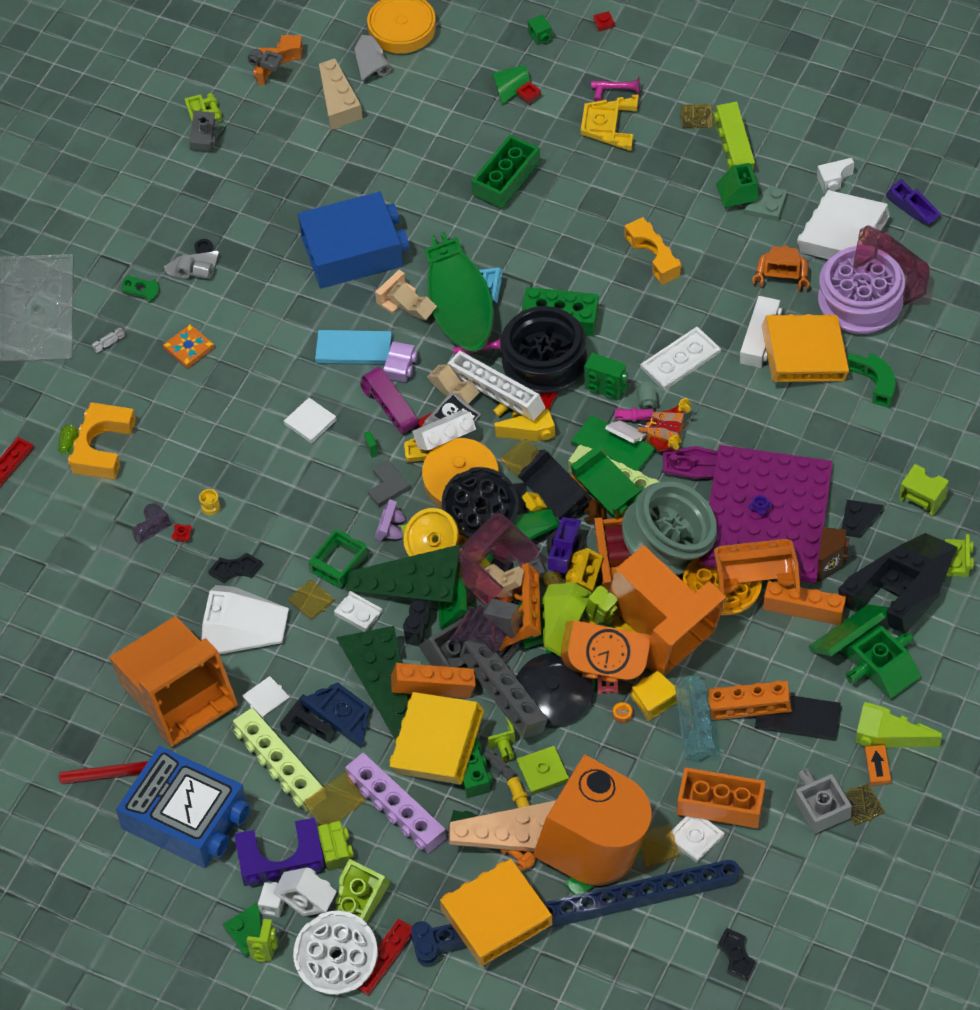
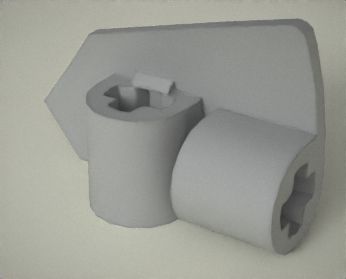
M361 35L354 48L361 80L364 81L374 72H377L382 77L388 75L392 67L384 57L380 45L373 36Z
M212 251L182 255L163 267L167 276L187 279L190 276L211 279L219 252Z

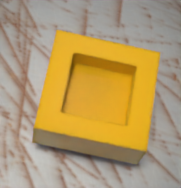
M526 492L522 496L526 507L532 512L548 508L538 493Z

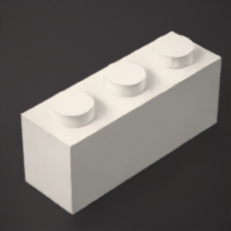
M460 410L412 432L418 449L430 450L476 430L471 412Z

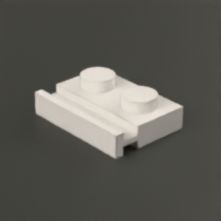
M351 591L334 611L335 616L364 632L369 631L377 621V617L383 613L382 608Z

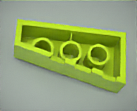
M737 101L716 105V111L713 113L714 124L722 144L723 153L727 158L728 169L734 165L750 162L754 171L755 161Z

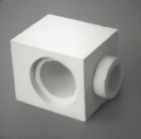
M264 883L258 902L260 914L280 918L285 902L273 893L278 883Z

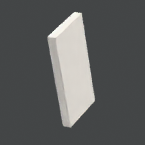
M695 327L641 363L640 368L665 391L720 354L721 348L702 330Z

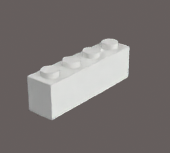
M758 296L740 351V364L762 368L763 362H767L768 357L762 323L766 315H782L783 308H780V300Z

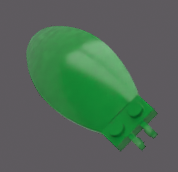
M444 231L441 232L444 242L437 244L436 237L434 235L430 236L433 246L424 249L429 263L428 296L437 306L433 311V315L443 333L455 345L466 351H478L487 344L491 336L494 320L492 297L481 272L472 260L463 253L458 237L448 240Z

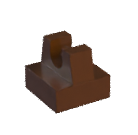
M596 499L590 500L589 506L584 508V512L589 515L584 518L588 525L595 523L594 518L606 519L605 508Z

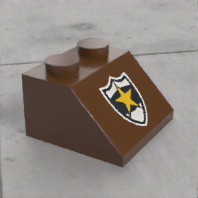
M823 527L817 581H822L841 569L843 560H847L849 538H846V530Z

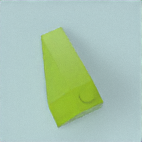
M864 702L857 729L856 743L865 747L885 745L886 748L940 747L942 733L920 723L914 725L903 715L900 718L890 714V709Z
M349 859L339 879L340 886L338 897H336L335 911L352 913L367 923L383 898L391 880Z

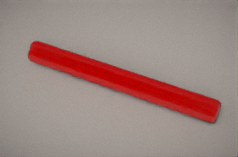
M148 761L63 771L59 773V781L61 784L140 774Z

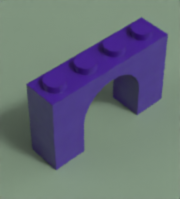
M315 817L295 821L298 848L290 858L284 861H270L260 854L254 830L235 833L234 837L244 886H256L259 883L268 881L276 882L281 879L284 872L302 868H310L315 873L325 870Z

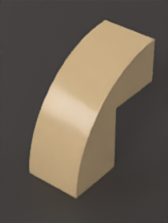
M397 282L386 295L399 308L422 320H426L437 307L427 296L419 297L404 282Z
M449 364L438 365L427 376L431 383L444 395L448 396L453 392L467 404L479 393L472 381H460Z

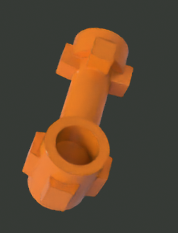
M500 849L502 854L505 855L507 853L517 859L515 864L521 871L529 870L536 860L529 851L522 854L517 850Z

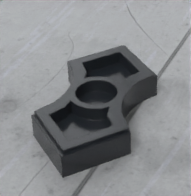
M248 553L231 560L220 557L208 573L215 579L225 583L237 576L252 578L262 567L263 563Z
M726 927L717 944V948L722 950L729 960L727 974L747 982L756 962L745 952L744 941L746 936Z

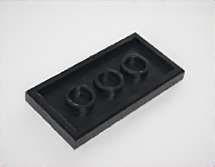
M791 695L792 712L757 715L755 729L835 741L841 703Z

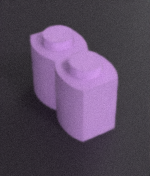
M393 341L384 366V372L389 379L406 382L407 378L411 377L413 371L412 363L416 362L418 352L415 351V345Z

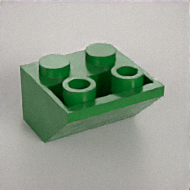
M750 162L732 166L716 183L723 207L759 201L758 185Z

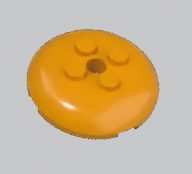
M700 558L694 559L688 564L684 571L683 582L696 593L710 581L719 590L716 569L699 566ZM761 580L738 583V588L733 592H724L726 600L721 615L737 614L751 607L760 595Z

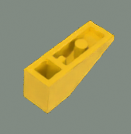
M544 409L534 421L522 415L494 423L495 436L499 438L539 442L555 437V425L548 409Z

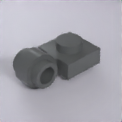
M254 49L248 55V62L251 65L256 66L260 64V67L275 72L283 60V55L268 50L263 54L261 50Z

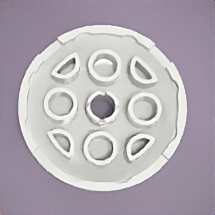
M330 911L320 914L301 929L295 941L293 957L296 970L309 987L320 993L339 995L355 990L370 977L377 962L378 947L374 933L364 920L349 912ZM336 950H340L342 952V955H340L338 958L333 959L332 953Z

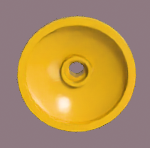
M427 508L416 513L409 520L404 531V547L409 557L455 546L459 540V530L455 520L449 513L438 508Z

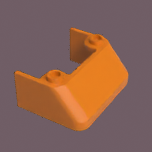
M779 539L724 545L714 549L718 588L723 594L724 592H733L738 588V583L777 579L778 583L783 586H792L794 584L796 593L800 592L798 561L791 540Z

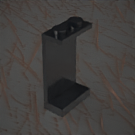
M545 449L538 453L534 460L528 466H525L518 475L534 493L539 494L546 506L560 520L562 517L572 519L593 499Z

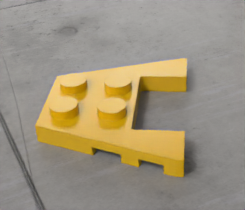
M632 95V98L627 99L619 97L616 101L610 102L602 100L585 103L581 135L632 151L633 134L615 132L618 111H637L639 95Z

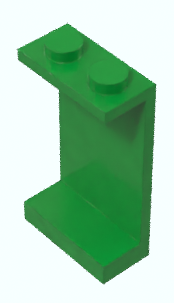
M601 443L571 465L572 475L616 520L620 516H624L626 510L636 502L638 495L644 489L643 486L638 488L606 456L605 447Z

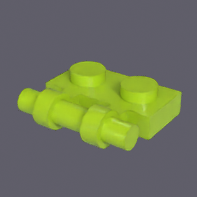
M212 93L207 94L205 99L202 98L201 94L184 98L191 122L194 110L215 113V119H218V123L222 121L221 110L217 107L218 101Z

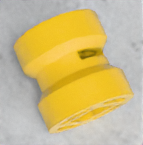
M206 489L200 493L199 500L202 512L206 515L218 513L220 503L217 492L213 489Z

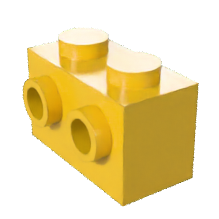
M589 548L575 552L571 558L570 570L566 574V583H577L588 591H593L603 556Z

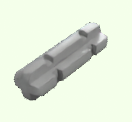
M121 327L115 329L114 333L110 332L100 338L99 342L97 340L92 343V349L95 353L102 351L103 347L107 348L117 342V339L120 340L125 337V332Z

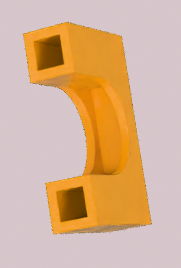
M90 403L89 408L84 413V422L79 427L78 439L74 441L73 453L68 458V465H70L72 473L116 480L121 465L118 454L95 450L90 447V443L97 435L104 432L131 435L136 422L134 409Z

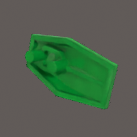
M551 509L520 514L516 516L509 529L501 535L492 538V540L498 544L529 541L559 527V523Z

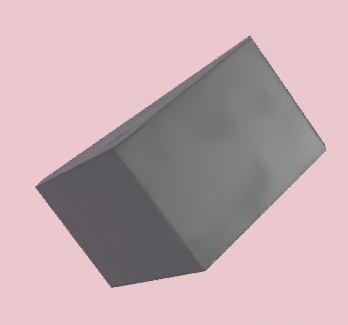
M492 598L482 614L511 638H514L521 624L517 604Z

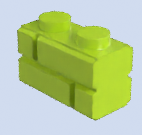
M598 586L589 596L584 616L591 621L594 620L593 623L596 625L599 622L611 623L618 609L616 606L617 597L612 593H608V590L604 587Z
M340 821L318 826V835L327 870L331 871L339 867H345L348 860L354 857L352 846H347L346 840L349 839L347 827L343 828Z

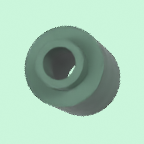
M650 382L641 383L637 389L639 408L654 409L657 406L656 389Z

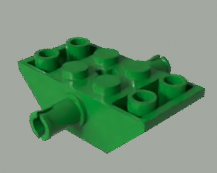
M875 625L841 649L856 665L855 668L845 674L846 679L851 684H854L866 675L890 700L921 678L910 653L904 648L914 641L913 635L909 634L908 631L906 634L902 633L897 638H894L883 626Z

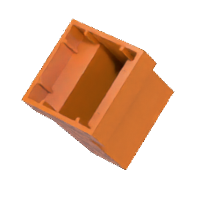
M644 545L615 569L610 593L617 597L616 606L618 609L616 613L637 633L651 635L646 667L653 673L659 671L663 676L668 674L715 632L726 600V596L710 581L695 593Z
M177 616L109 657L121 686L154 720L160 736L170 747L178 744L238 706L218 650L206 638L200 641Z

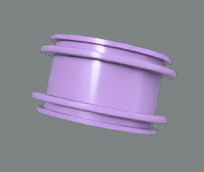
M869 246L849 247L833 255L822 267L819 277V307L823 315L838 316L841 330L853 334L874 333L890 325L899 316L903 306L905 277L900 265L886 252Z

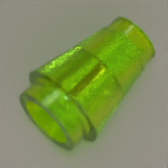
M64 425L61 428L57 449L60 453L68 454L73 446L75 439L79 436L76 427Z

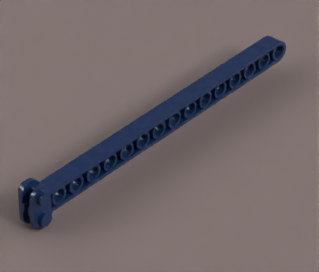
M724 860L543 902L552 915V926L548 928L732 886L738 882L739 865L733 860ZM725 871H732L733 874L727 875V874H725L724 872H725ZM710 875L713 879L708 880L704 877ZM691 880L693 881V883L686 884L684 883V881ZM665 885H672L673 888H671V889H666L664 886H665ZM647 889H650V890H652L653 892L650 893V894H647V893H645V892H643V891H644V890H647ZM630 894V895H632L633 897H632V898H625L624 895ZM605 899H611L612 902H611V903H605L603 900H605ZM589 903L593 906L586 908L583 905ZM565 908H569V909H571L572 911L566 913V912H564V911H562V910L565 909ZM419 921L412 926L411 935L416 958L423 966L433 965L437 960V954L467 947L451 924L431 928L429 923ZM442 937H449V938H450V939L447 940V941H441V940H440Z

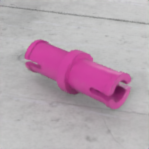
M632 407V409L615 408V420H632V422H636V420H651L653 415V409H636V407Z

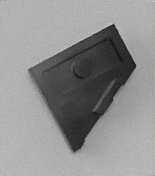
M847 500L842 529L846 530V536L861 538L865 530L874 523V519L879 514H882L884 505Z

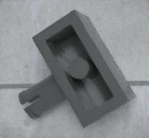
M194 110L189 141L190 150L211 152V148L215 146L216 135H213L214 130L218 128V119H215V113Z

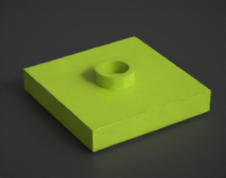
M555 746L516 759L531 795L567 783L569 780Z

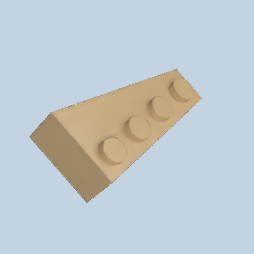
M336 59L320 63V76L330 130L363 119L361 104Z

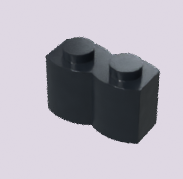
M414 599L411 602L409 616L403 624L406 644L419 646L424 641L425 629L429 626L431 619L428 601Z

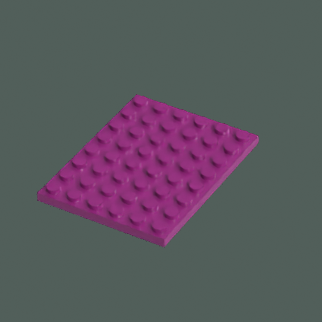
M719 445L709 505L716 518L717 537L712 549L700 557L699 566L716 569L714 549L719 546L789 539L793 542L798 561L799 580L816 583L822 529L825 521L833 461ZM758 495L765 496L772 503L771 508L766 510L765 515H759L755 510L749 509V504L753 503L754 497Z

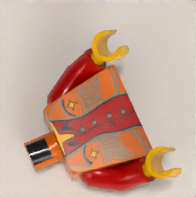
M683 398L680 400L679 405L669 410L654 412L651 422L640 420L638 431L647 433V443L659 452L678 450V444L682 442L680 436L684 426L683 411L686 413L691 411L689 406L691 402L688 398Z

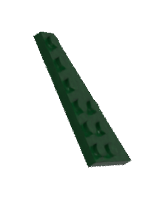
M459 544L349 571L345 591L454 604L463 545Z
M390 626L336 637L396 741L402 728V720L408 709V696L405 693H392L391 674L396 663H401L395 627Z

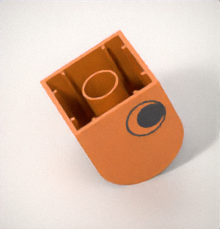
M584 754L548 813L532 856L575 880L588 885L603 886L619 881L632 868L651 822L652 811L647 795L633 780Z

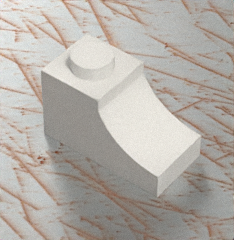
M852 158L818 166L817 179L823 193H826L828 190L836 191L841 189L843 179L853 175L854 162Z

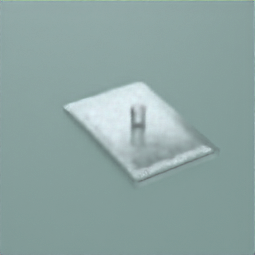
M73 254L0 257V362L73 359Z

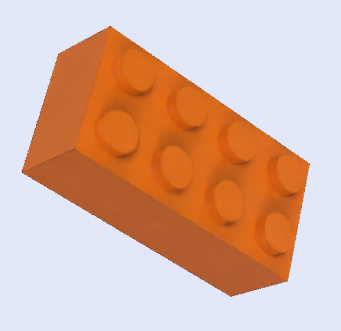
M685 767L677 800V815L758 828L765 796L766 781Z

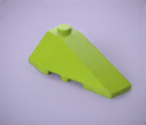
M577 583L548 585L542 599V604L544 605L543 618L545 619V627L543 628L545 648L561 657V646L566 621L580 620L592 592Z

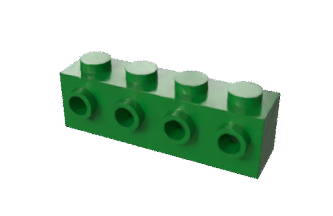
M479 738L475 739L462 781L467 798L489 793L490 784L493 783L490 772L485 770V767H487L485 756L480 755L479 752L481 750Z

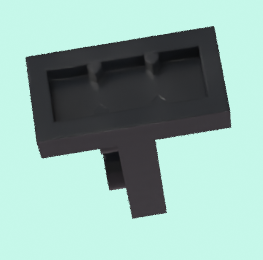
M299 698L280 722L281 733L289 737L293 730L299 726L322 740L331 743L335 738L333 727L326 721L322 722L316 719L312 713L308 712L309 709L299 702Z

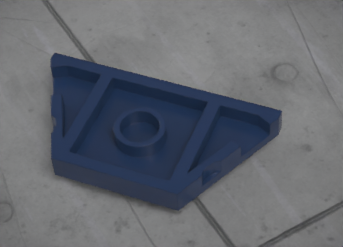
M338 682L330 685L328 688L319 689L314 694L304 695L300 698L299 702L322 720L328 722L334 729L359 748L362 747L370 708L368 704Z

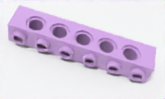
M365 753L360 754L345 767L346 780L352 786L356 785L364 798H369L373 801L375 808L378 811H383L392 824L396 823L406 837L410 836L420 850L424 849L429 854L447 839L446 829Z

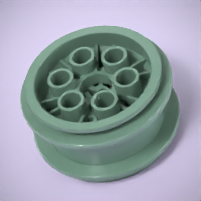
M658 482L644 488L638 495L636 502L626 510L622 521L624 542L631 555L644 545L675 575L684 574L686 567L692 560L707 554L714 546L717 537L716 518L708 502L697 491L678 482Z

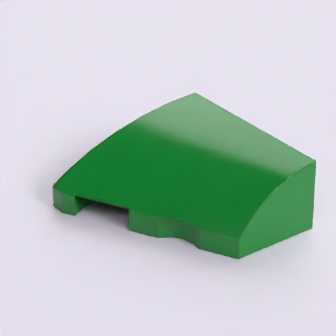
M526 65L492 73L502 106L506 105L507 100L512 96L517 97L516 90L530 81Z

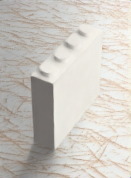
M828 190L826 195L821 198L818 208L814 210L812 218L806 223L803 233L798 236L797 244L799 245L800 253L829 259L839 251L849 247H872L890 217L888 204Z

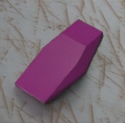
M692 446L663 452V473L692 479H713L718 451Z

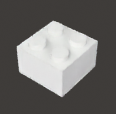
M302 868L284 872L273 893L302 916L325 913L337 891L331 887L329 882L320 879L314 870Z

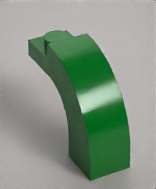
M849 353L847 358L849 371L869 377L876 385L873 391L872 403L890 408L895 393V375L891 367L882 358L869 353L868 358H864L860 355Z

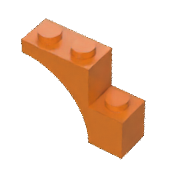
M281 35L280 42H277V48H259V50L263 54L268 50L283 55L281 64L293 60H302V36ZM260 64L254 67L253 74L254 78H257L258 85H265V81L272 70L262 68Z

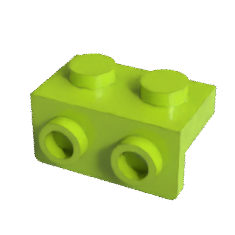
M263 919L260 938L247 937L246 941L250 957L255 961H272L273 951L278 948L279 938L276 937V928L273 927L271 919Z

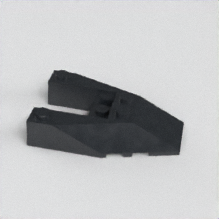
M924 533L899 545L849 576L838 588L839 595L846 597L845 607L856 612L880 586L900 595L886 610V615L890 628L906 634L940 596L943 582L946 581L948 569L952 566L958 547Z

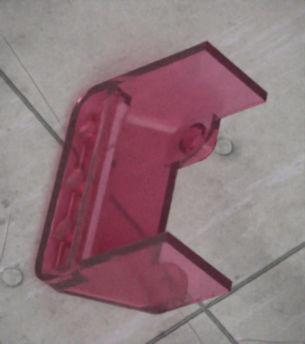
M870 225L861 228L853 267L856 269L875 259L878 249L889 254L900 265L903 273L907 275L903 305L926 295L930 273L929 265L885 231Z
M495 513L458 550L462 581L470 591L487 605L489 600L495 599L504 587L479 564L492 553L502 560L507 559L511 555L523 565L530 562L541 549L504 515Z

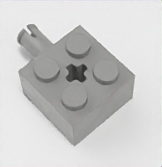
M808 768L805 769L806 773L803 770L798 773V777L804 786L795 790V803L813 834L851 818L852 806L833 774L815 781Z

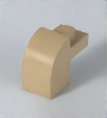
M493 564L480 570L476 586L494 597H511L513 589L521 586L524 570L518 566L504 572Z

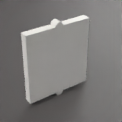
M620 420L611 422L605 428L632 443L642 441V439L647 437L646 433L639 432L638 429Z
M270 676L242 695L250 705V708H253L262 719L290 700V697L282 689V685H278Z

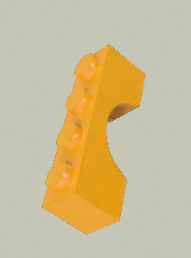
M642 217L624 225L625 238L633 249H647L656 255V258L652 261V273L661 285L680 277V268L682 266L679 259H675L671 249L665 246L661 236L655 233L650 222H647Z

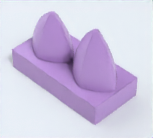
M390 499L383 509L374 539L380 542L384 537L389 539L402 538L401 531L390 523H400L406 520L402 512L395 508L396 501Z

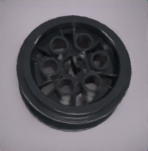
M538 306L520 312L505 326L500 338V348L503 355L502 365L506 376L540 394L558 393L569 388L582 376L587 362L586 335L583 326L574 316L556 307Z

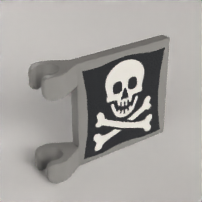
M451 392L425 420L422 427L460 410L471 412L474 422L481 414Z

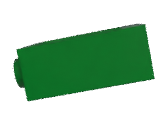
M335 529L308 561L310 572L342 589L347 583L348 572L359 569L368 558L367 546L362 541L351 538L346 532H340ZM338 545L356 555L342 572L324 563Z

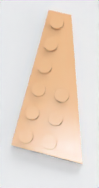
M556 800L450 822L449 844L534 852L545 819Z

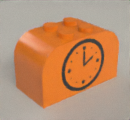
M575 620L566 621L561 646V658L567 668L582 673V677L598 679V676L602 677L601 681L612 683L617 682V680L633 679L638 677L646 667L651 635Z

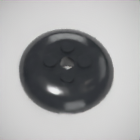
M474 467L469 468L468 471L458 473L448 482L443 491L442 510L453 517L458 526L459 534L470 539L485 540L501 535L513 524L518 513L519 498L512 482L504 474L491 468ZM482 503L485 506L478 509L475 505Z

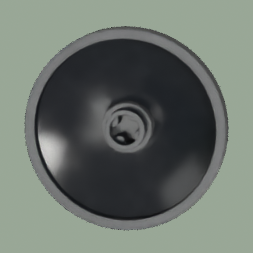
M546 653L531 659L520 669L516 676V679L523 685L526 692L548 719L545 728H561L571 725L583 717L591 706L594 695L592 679L582 677V673L567 668L562 658L555 653Z

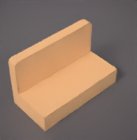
M398 270L375 291L376 303L391 313H394L399 307L390 301L386 295L397 282L406 283L405 273L401 270ZM406 283L414 292H416V289Z

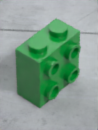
M591 353L584 366L585 389L593 393L605 395L608 398L620 400L622 394H626L629 385L627 383L628 372H626V364Z

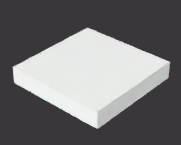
M308 398L284 420V425L312 444L337 421V417L311 398Z
M686 816L666 836V839L698 863L724 837L725 833L708 820Z

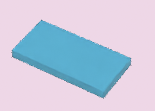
M318 330L315 362L385 364L391 348L392 332Z

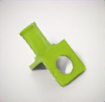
M507 717L506 725L508 731L488 737L489 749L499 748L503 761H508L507 754L509 760H512L515 756L510 745L516 743L515 732Z

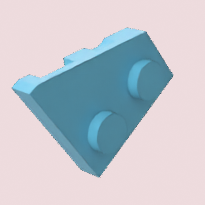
M500 267L479 270L488 285L493 304L498 303L503 270Z

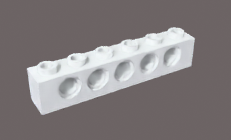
M460 350L448 362L461 381H472L477 390L533 421L546 408L538 393Z

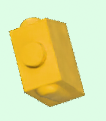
M657 671L649 677L642 678L637 685L632 687L631 698L649 722L680 702V690Z

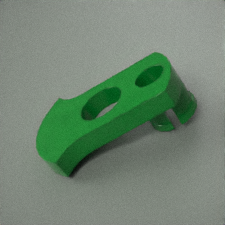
M127 275L123 280L121 292L123 294L127 293L126 295L131 294L143 297L149 303L156 298L159 287L155 279L147 281ZM143 285L145 287V290L139 291L135 288V286Z

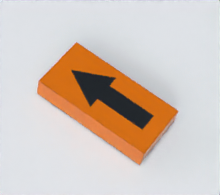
M885 745L866 746L865 756L870 786L891 784Z

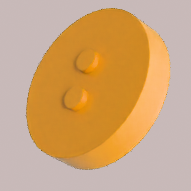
M380 0L371 8L367 17L369 36L374 37L382 50L391 53L402 54L417 51L426 46L433 39L436 32L435 12L426 0Z
M455 438L433 448L424 460L422 467L424 490L429 499L442 508L443 491L456 474L468 471L469 468L486 467L498 471L496 458L485 445L472 439ZM478 503L475 506L479 509L484 504Z

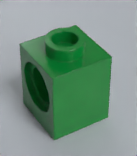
M543 14L527 20L528 33L536 45L552 40V27Z

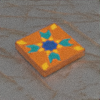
M191 324L163 344V349L187 369L215 348L214 343Z

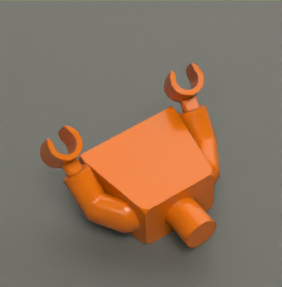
M786 245L782 247L774 246L769 252L760 256L756 269L757 275L753 276L752 279L754 287L757 281H760V288L764 286L762 276L764 274V276L801 278L797 288L800 292L802 285L806 286V292L808 291L810 284L806 279L808 278V262L803 256L799 255L798 249L790 248Z

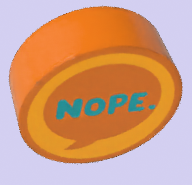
M626 702L615 704L612 710L613 718L619 723L630 721L633 715L631 705Z

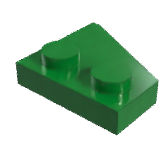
M257 903L223 923L224 929L245 958L250 956L246 941L247 937L260 938L261 922Z

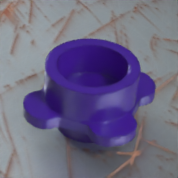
M758 495L754 497L753 503L749 504V509L755 510L759 515H765L766 510L771 508L772 503L765 496Z

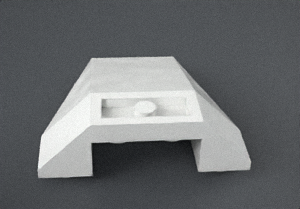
M215 585L210 590L202 624V640L206 638L218 650L219 654L283 643L289 608L236 587Z

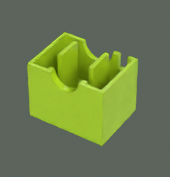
M914 464L901 483L899 501L903 502L904 499H907L908 502L911 501L925 510H929V516L933 517L947 497L949 480L939 475L930 478L927 476L925 468Z

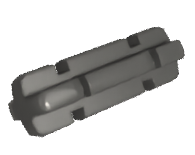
M488 749L484 753L485 758L507 780L516 777V773L492 749Z

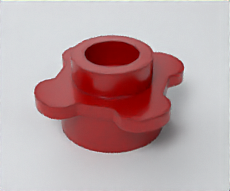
M175 524L174 533L171 534L172 539L178 542L188 541L192 526Z

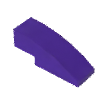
M902 179L886 193V196L896 206L926 225H930L941 215L917 189L913 191Z
M562 517L548 557V570L567 573L577 542L581 520Z

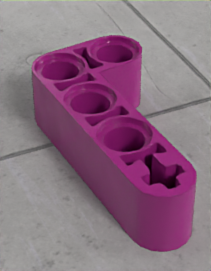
M379 366L362 375L360 381L362 391L367 397L373 395L401 434L406 433L419 424L413 411Z

